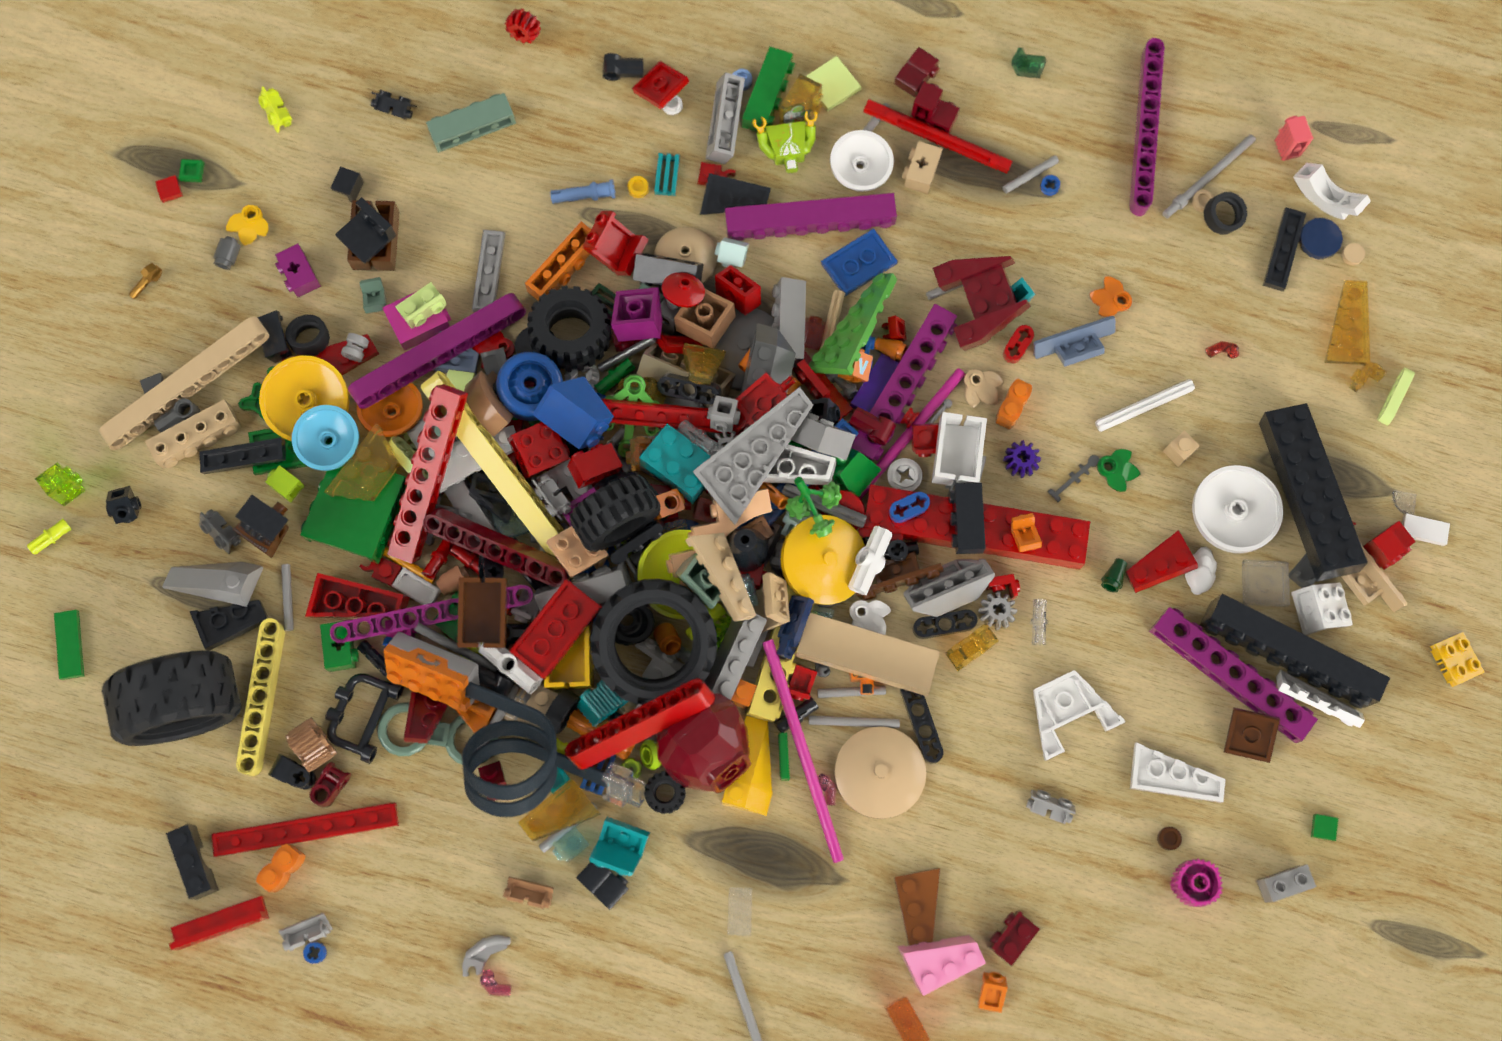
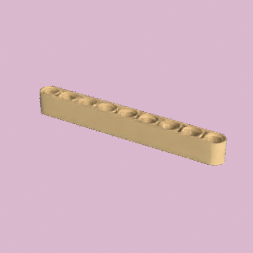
M250 317L102 425L99 433L111 450H118L154 425V420L174 408L178 400L189 399L265 343L269 338V333L258 317Z

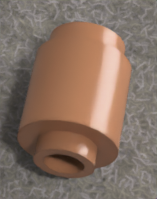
M456 565L439 576L440 579L436 581V584L445 596L448 594L452 595L459 590V577L471 576L464 566L460 568Z

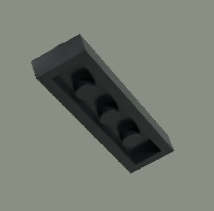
M1287 207L1283 210L1262 286L1282 292L1286 289L1306 213Z
M280 437L199 451L200 473L211 474L286 461L285 439Z

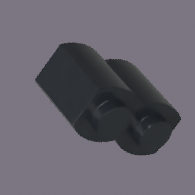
M592 862L576 877L609 910L629 890L626 886L629 882L622 875L617 874L615 876L608 868L598 867Z

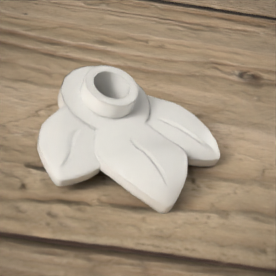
M863 600L855 601L849 610L850 616L853 619L851 625L885 635L886 624L883 617L888 615L891 609L887 604L878 600L869 603ZM863 607L865 613L859 616L858 609Z

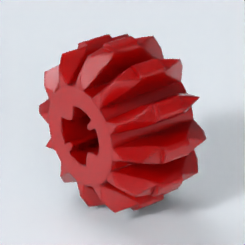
M523 8L520 10L514 9L506 18L505 30L516 41L519 40L523 44L526 42L531 44L540 34L541 22L530 11L526 12Z

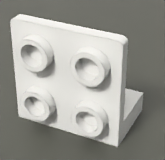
M1340 582L1311 585L1291 592L1304 635L1325 629L1353 625L1351 613L1345 599V592Z

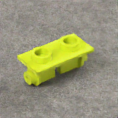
M263 86L258 97L259 104L262 109H265L269 124L273 125L278 133L280 126L289 127L292 124V118L286 107L278 108L284 105L278 91L274 90V88L266 91Z

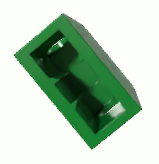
M851 448L847 460L834 457L836 458V467L832 479L835 484L840 486L839 490L851 491L859 497L879 474L881 468L861 452Z

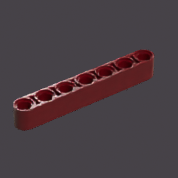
M436 508L423 520V527L428 533L552 587H560L570 577L556 557L446 509ZM475 536L480 539V542L475 539ZM495 544L500 547V550L495 547ZM515 553H517L521 557V559L517 558ZM535 562H538L542 568H539ZM556 571L560 572L562 577L558 576Z

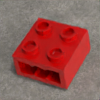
M543 422L514 433L507 438L525 479L570 459V451L566 443H563L560 435Z

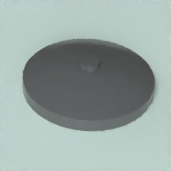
M735 308L736 317L715 348L711 349L703 345L705 348L703 355H701L703 360L736 374L731 387L732 390L741 391L745 372L739 368L738 364L751 348L756 323L771 327L774 323V318L759 309H754L749 314L744 315Z

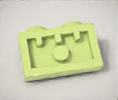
M430 282L395 307L410 328L413 329L415 326L423 325L431 315L440 313L447 303L442 294Z

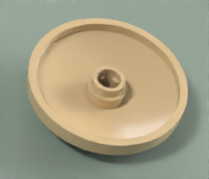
M871 727L854 734L841 748L835 763V782L842 799L851 809L869 818L888 819L904 813L919 799L925 786L926 765L920 749L907 735L889 727Z

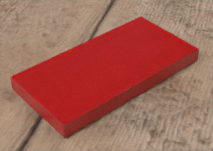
M566 579L509 652L546 680L593 621L602 606Z

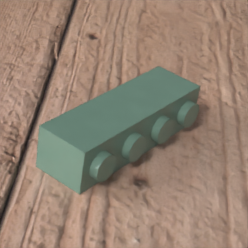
M505 93L492 95L489 99L481 102H473L468 107L452 110L444 116L433 117L426 124L439 153L514 125L516 121Z

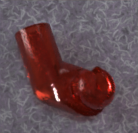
M1220 341L1205 349L1206 354L1210 358L1222 352L1227 353V356L1231 359L1239 356V347L1235 343Z

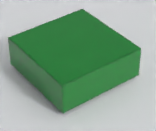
M181 159L179 180L181 182L202 183L204 162L202 160Z
M1313 814L1311 837L1336 841L1339 818Z

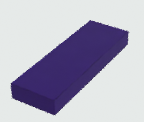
M881 354L870 371L868 382H863L850 406L854 409L860 407L870 413L899 363Z

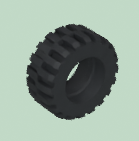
M561 286L560 290L554 288L549 290L548 295L542 294L539 297V303L536 301L532 305V311L529 312L527 318L531 348L534 352L549 357L558 366L559 370L562 368L565 369V372H572V369L582 371L587 365L589 367L595 365V360H601L604 357V351H608L611 340L610 315L606 305L602 303V299L598 295L592 296V291L588 289L582 291L577 286H573V288ZM565 318H577L590 326L589 330L582 337L575 340H561L549 332L556 322Z
M629 475L628 477L613 481L605 487H601L595 493L587 496L585 500H582L570 514V523L585 549L597 552L613 547L634 536L638 531L643 530L659 515L661 505L644 477Z

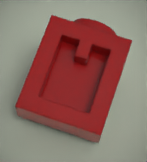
M1014 574L996 576L986 587V591L992 590L993 593L1002 592L1008 587L1010 599H1015L1018 596V592H1020V583L1018 579H1015Z

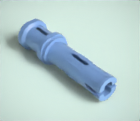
M613 179L604 183L596 184V182H592L590 186L550 191L552 204L592 198L594 201L604 197L616 198Z

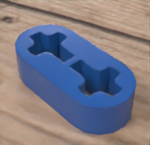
M924 492L911 494L894 502L890 507L889 516L896 523L905 522L926 512L930 505V499ZM916 498H919L920 501H925L923 508L919 505L911 507V505L915 504ZM896 507L900 510L908 508V510L903 512V517H900L899 514H894Z

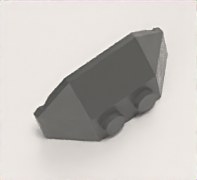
M756 323L740 394L766 372L779 384L791 376L796 353L778 328Z

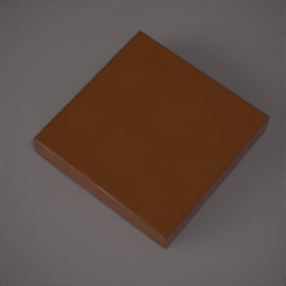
M1233 707L1224 753L1270 763L1280 718Z

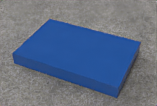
M873 228L823 259L821 265L839 290L843 291L845 296L874 279L876 275L884 273L895 266L898 261Z

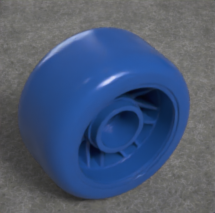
M537 352L518 353L510 357L498 372L496 381L497 398L514 418L523 421L539 420L533 413L550 385L563 382L562 374L558 366L543 354ZM532 381L536 386L529 389L525 387L524 382Z

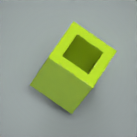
M280 465L268 474L265 482L290 503L305 487L300 480Z

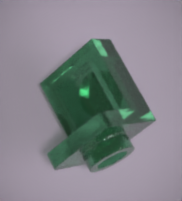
M1018 47L1016 54L1012 57L1011 64L1017 76L1040 79L1047 60L1045 56L1028 55L1023 48Z

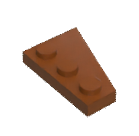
M940 868L894 877L909 946L922 942H933Z

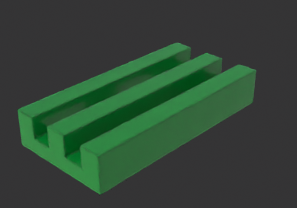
M779 733L780 780L789 781L787 733Z

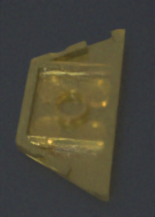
M378 424L373 426L356 449L354 455L325 490L327 495L374 501L399 468L400 464L393 454L392 448L382 432V428Z

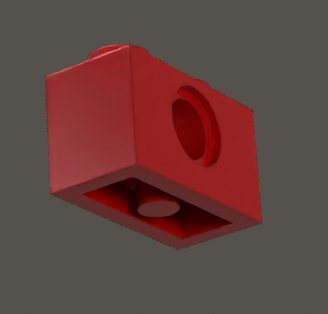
M729 265L715 275L716 294L733 302L734 307L744 315L749 314L761 305V286L732 265Z

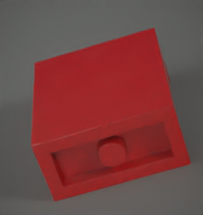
M601 211L596 216L591 231L586 235L582 248L617 276H630L635 267L636 254L643 252L648 239L644 235L633 234L614 218L616 213L613 211Z

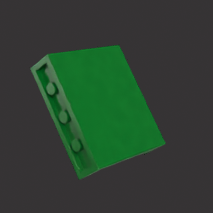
M351 459L345 465L327 471L324 479L318 485V493L315 500L310 504V512L306 521L301 526L300 536L309 542L315 541L365 557L371 562L379 564L393 531L394 519L399 514L401 508L399 501L407 487L405 485L406 477Z

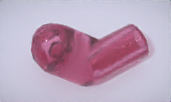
M491 970L482 972L480 984L488 994L510 997L511 985L498 984L494 979V972Z

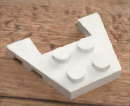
M1075 670L1033 690L1045 761L1065 752L1054 730L1075 719L1095 711L1105 732L1125 723V720Z

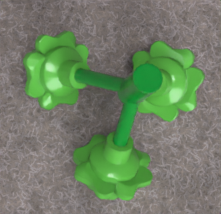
M802 477L795 478L794 483L801 494L795 498L788 499L785 509L789 512V516L801 520L803 517H809L810 511H812L814 515L812 518L815 524L809 533L811 535L816 533L818 538L829 535L832 532V526L835 521L823 519L822 515L818 514L810 494L819 495L822 498V505L826 506L827 509H831L833 506H837L842 498L839 490L840 486L831 481L828 485H824L823 489L814 490L808 488Z

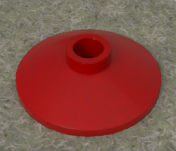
M673 273L667 276L662 283L664 297L676 306L693 307L700 304L704 299V285L691 274Z

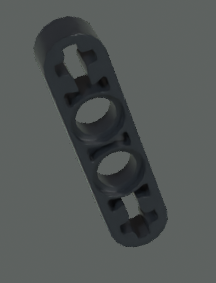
M900 688V693L923 758L927 763L935 764L942 759L944 752L925 696L913 692L915 698L919 695L921 699H915L909 703L907 699L912 698L909 691L905 692L904 689ZM914 704H921L924 708V714L915 716L911 710ZM922 725H927L931 728L932 733L930 737L924 738L919 734V728ZM933 738L936 742H932L931 745L933 750L939 751L936 759H933L932 756L928 757L929 745L923 746L922 742H929Z

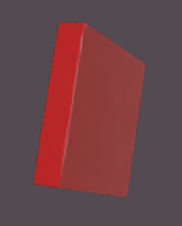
M659 61L632 87V90L639 97L662 109L690 81L684 74Z

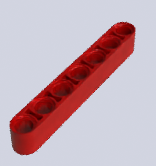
M693 679L572 740L566 746L564 753L579 769H587L669 728L671 725L707 709L713 704L715 695L701 679Z

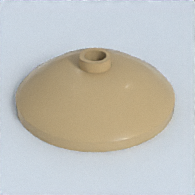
M679 227L667 232L658 241L654 251V255L704 263L702 283L707 281L715 271L718 258L715 255L716 246L713 240L705 232L693 227ZM687 249L689 250V252L687 254H683L682 250Z

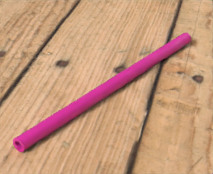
M957 368L912 424H925L965 376L961 369ZM912 425L901 434L876 464L881 468V471L870 484H875L912 440ZM869 484L868 487L863 491V493L859 496L860 500H861V499L865 496V494L869 491L870 484Z
M772 639L763 642L762 644L833 863L843 861L844 857L779 656L776 654L777 650Z

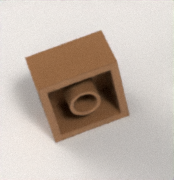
M705 289V296L700 304L693 307H681L674 317L676 331L714 349L736 317L733 302Z

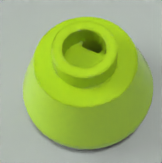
M647 739L640 747V758L643 765L650 770H656L661 766V763L657 758V741Z

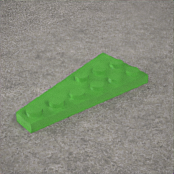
M880 273L876 275L873 283L861 294L859 301L849 309L848 315L837 325L834 333L825 340L820 351L812 357L809 366L815 373L852 375L854 371L852 365L854 361H859L861 357L859 350L867 344L877 323L875 317L877 313H882L884 309L882 303L890 296L898 280L893 273Z

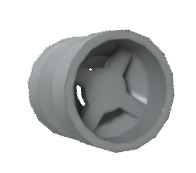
M349 333L346 338L347 345L343 347L341 355L352 361L361 362L364 356L363 350L367 348L369 340L361 335Z

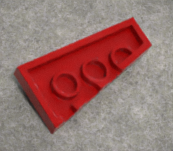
M368 334L362 336L368 339L369 343L367 348L363 350L364 356L361 362L352 361L341 355L343 347L347 345L346 340L327 346L325 350L313 357L327 361L343 376L380 353Z

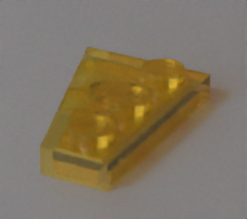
M684 343L683 355L688 379L699 385L704 383L711 384L725 358L726 351Z
M571 778L522 818L518 824L534 842L601 814Z

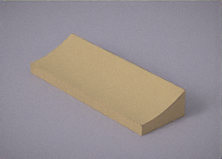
M810 613L796 657L927 696L930 692L940 651Z

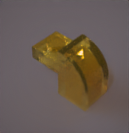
M985 623L968 637L956 643L945 654L957 671H960L988 652L999 640L987 623Z

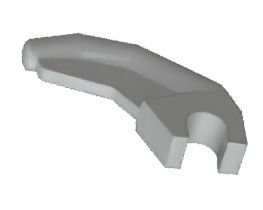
M502 935L486 937L467 950L462 964L463 977L469 976L468 969L471 966L476 968V975H481L490 955L506 949L511 943L510 937Z

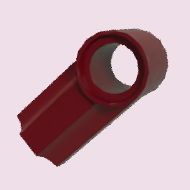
M860 407L855 409L849 421L852 427L866 433L872 441L882 446L887 444L896 428L895 423L888 418L877 417Z

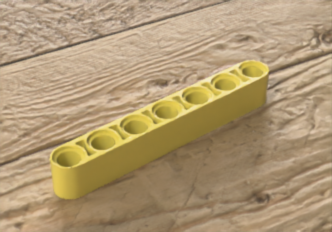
M273 618L263 620L259 627L236 760L238 771L248 776L258 775L263 768L285 638L284 626ZM273 625H276V632L272 635H269V628ZM269 647H272V655L269 657H265V650ZM268 669L269 676L262 680L261 673ZM265 692V699L258 702V694ZM257 714H261V722L254 725L253 718ZM256 736L258 739L257 745L250 748L249 741ZM253 759L254 766L251 770L247 771L245 764L248 760Z

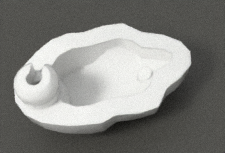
M1201 547L1193 554L1198 563V568L1185 573L1186 581L1191 587V592L1195 595L1208 591L1216 578L1217 562L1211 550L1207 547Z

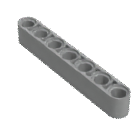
M423 418L412 429L407 431L416 448L419 445L417 443L418 435L423 430L425 424ZM467 477L465 480L451 485L444 491L455 508H459L458 514L470 513L472 517L468 518L469 520L502 534L488 510L469 496L471 483ZM475 536V539L480 542V539Z

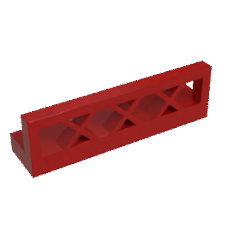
M259 896L171 927L174 942L169 943L170 950H181L269 919L264 897Z

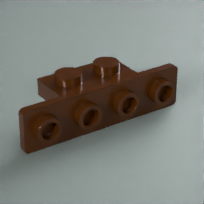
M909 553L903 561L896 562L892 559L885 561L882 571L875 574L877 584L870 586L867 595L856 593L859 599L870 600L875 598L878 593H892L898 590L897 587L905 584L906 586H913L918 584L921 579L937 578L940 576V573L944 572L941 563L920 569L915 553Z

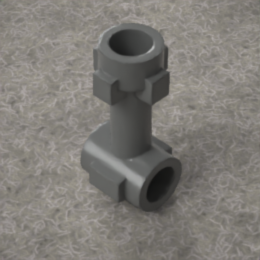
M825 374L831 383L836 382L842 389L840 393L843 397H846L848 400L855 397L858 390L854 383L849 384L845 379L838 377V374Z

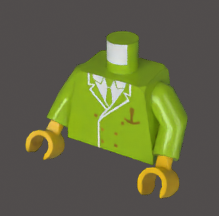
M808 111L805 112V119L808 121L806 125L805 121L766 126L765 118L761 117L762 125L758 127L756 120L753 119L752 121L753 127L758 130L756 134L760 150L769 159H773L775 165L785 164L786 173L797 172V163L804 161L805 155L810 153L814 145L816 111L813 119H808Z

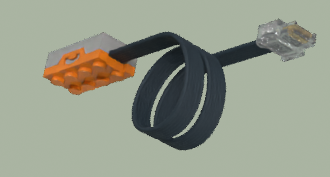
M399 631L384 648L387 680H390L392 683L426 695L434 701L445 703L453 709L466 712L472 703L478 700L537 725L534 726L515 720L498 721L479 729L466 742L462 752L465 792L470 802L481 811L498 817H515L533 810L545 800L552 790L557 776V767L607 788L606 794L602 796V799L620 807H624L626 803L638 808L641 807L645 800V782L633 778L632 770L613 762L606 772L592 766L587 769H579L566 755L557 752L556 732L552 722L546 715L535 708L479 686L477 663ZM502 736H520V737H525V738H528V739H531V740L535 741V742H532V741H530V740H526V739H522V738H511V737H510V738L496 739V740H493V741H490V742L484 744L485 742H487V741H489V740H491V739H494V738H497V737H502ZM503 753H521L544 761L540 769L524 781L510 785L490 783L473 773L482 762ZM525 797V798H523V799H520V800H517V801H513V802H499V801H494V800L488 799V798H492V799H495V800H515V799H519V798Z

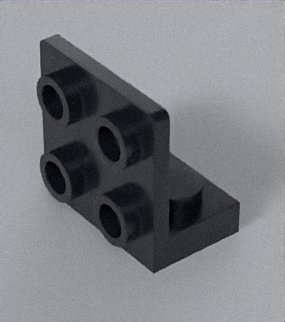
M361 197L356 202L359 209L358 214L342 227L335 236L362 263L366 264L393 240L396 234L392 225Z

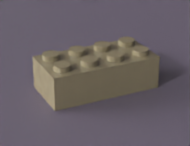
M654 343L643 353L636 374L641 376L645 383L657 385L659 379L667 373L714 382L720 386L721 396L726 398L729 396L736 376L733 372L691 354L665 353L657 343ZM668 380L665 382L669 389L673 386L669 384ZM691 384L684 385V389L688 394H694L695 389ZM711 389L706 392L709 393L711 398L715 395L712 394ZM703 404L704 408H709L710 406L708 404Z

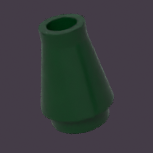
M1115 559L1114 563L1101 578V586L1105 590L1117 593L1119 589H1122L1125 570L1128 565L1127 562L1123 559Z

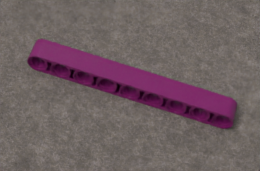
M1159 38L1149 39L1141 55L1129 204L1130 211L1135 216L1145 215L1153 202L1165 45ZM1141 163L1147 164L1148 167L1141 165ZM1139 182H1144L1146 186L1140 185ZM1137 201H1142L1145 205L1142 206Z
M508 293L354 381L348 387V392L359 408L370 407L524 317L526 309L514 293Z
M517 585L507 587V609L527 605L532 601L533 591L529 586ZM522 588L529 592V598L524 602L517 599V591ZM458 598L338 622L331 627L330 636L333 641L344 643L412 629L416 627L418 622L427 626L456 620L458 615H452L449 607L454 602L458 603ZM431 607H435L439 612L438 618L435 620H430L427 616V611ZM408 612H413L416 616V621L412 625L407 624L404 620L405 614ZM387 616L393 620V626L388 630L382 626V620ZM363 621L368 622L370 625V631L367 634H362L359 630V626ZM340 626H344L347 629V636L344 639L339 638L336 634Z

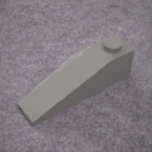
M230 562L171 567L162 587L247 607L262 573L263 566L246 562Z

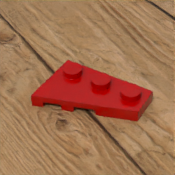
M1178 530L1126 571V576L1133 590L1137 593L1198 568V563Z

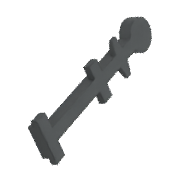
M1096 455L1090 456L1085 466L1079 465L1081 470L1076 474L1072 471L1069 474L1071 478L1057 491L1050 489L1048 493L1059 502L1061 500L1059 494L1074 481L1077 484L1080 483L1079 477L1083 473L1089 475L1088 469L1097 466L1100 460L1099 457Z

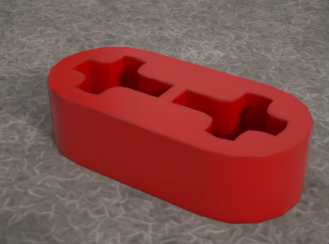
M1019 326L1005 346L1003 358L1008 363L1015 364L1019 362L1034 338V331L1030 326ZM1027 332V337L1024 338L1023 342H1020L1021 334ZM1017 346V355L1011 357L1009 355L1010 351H1012L1014 347Z

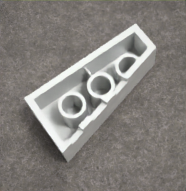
M788 444L764 482L795 484V478L802 477L806 484L828 485L832 480L836 467V458Z

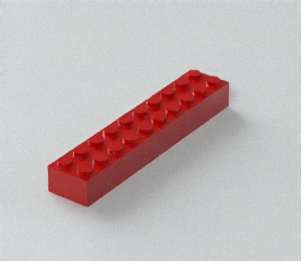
M870 484L865 510L867 519L863 528L873 529L874 526H879L892 533L903 534V540L917 541L918 543L952 548L951 535L955 534L954 526L950 525V512H953V504L949 503V497L927 494L930 499V505L926 512L905 522L896 523L889 516L891 505L916 492ZM916 498L915 504L911 505V507L919 505L923 508L925 501H920L919 498ZM983 503L986 545L983 554L1078 570L1085 565L1091 521ZM896 507L894 514H899L900 517H903V512L908 510V508L900 510ZM1033 513L1035 527L1042 541V547L1019 552L1011 533L1012 518Z

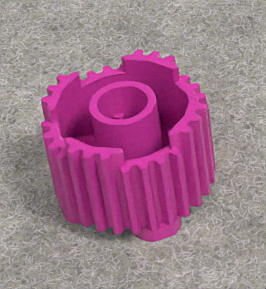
M1192 859L1182 862V864L1178 865V868H1175L1176 872L1172 873L1174 877H1171L1170 887L1174 891L1173 894H1177L1176 898H1180V902H1184V905H1189L1190 907H1202L1210 905L1211 902H1216V899L1220 898L1219 894L1223 893L1221 891L1223 889L1221 887L1223 882L1220 881L1222 877H1219V868H1215V864H1211V861H1205L1204 859ZM1194 879H1199L1198 884L1200 887H1195Z

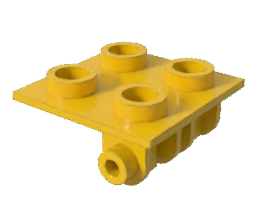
M1464 632L1430 646L1432 649L1430 653H1432L1435 661L1442 659L1441 662L1437 663V666L1444 663L1445 667L1440 669V672L1447 669V672L1442 674L1446 683L1450 684L1451 687L1484 673L1481 663L1477 659Z

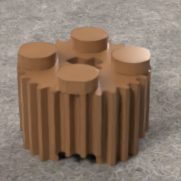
M312 717L285 735L286 742L294 754L296 753L302 762L304 761L302 764L308 772L317 769L338 754L333 745L327 741L325 732Z

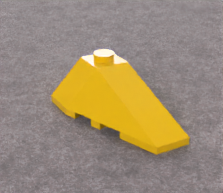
M746 716L744 722L748 729L751 766L725 789L722 804L766 816L772 797L768 721Z

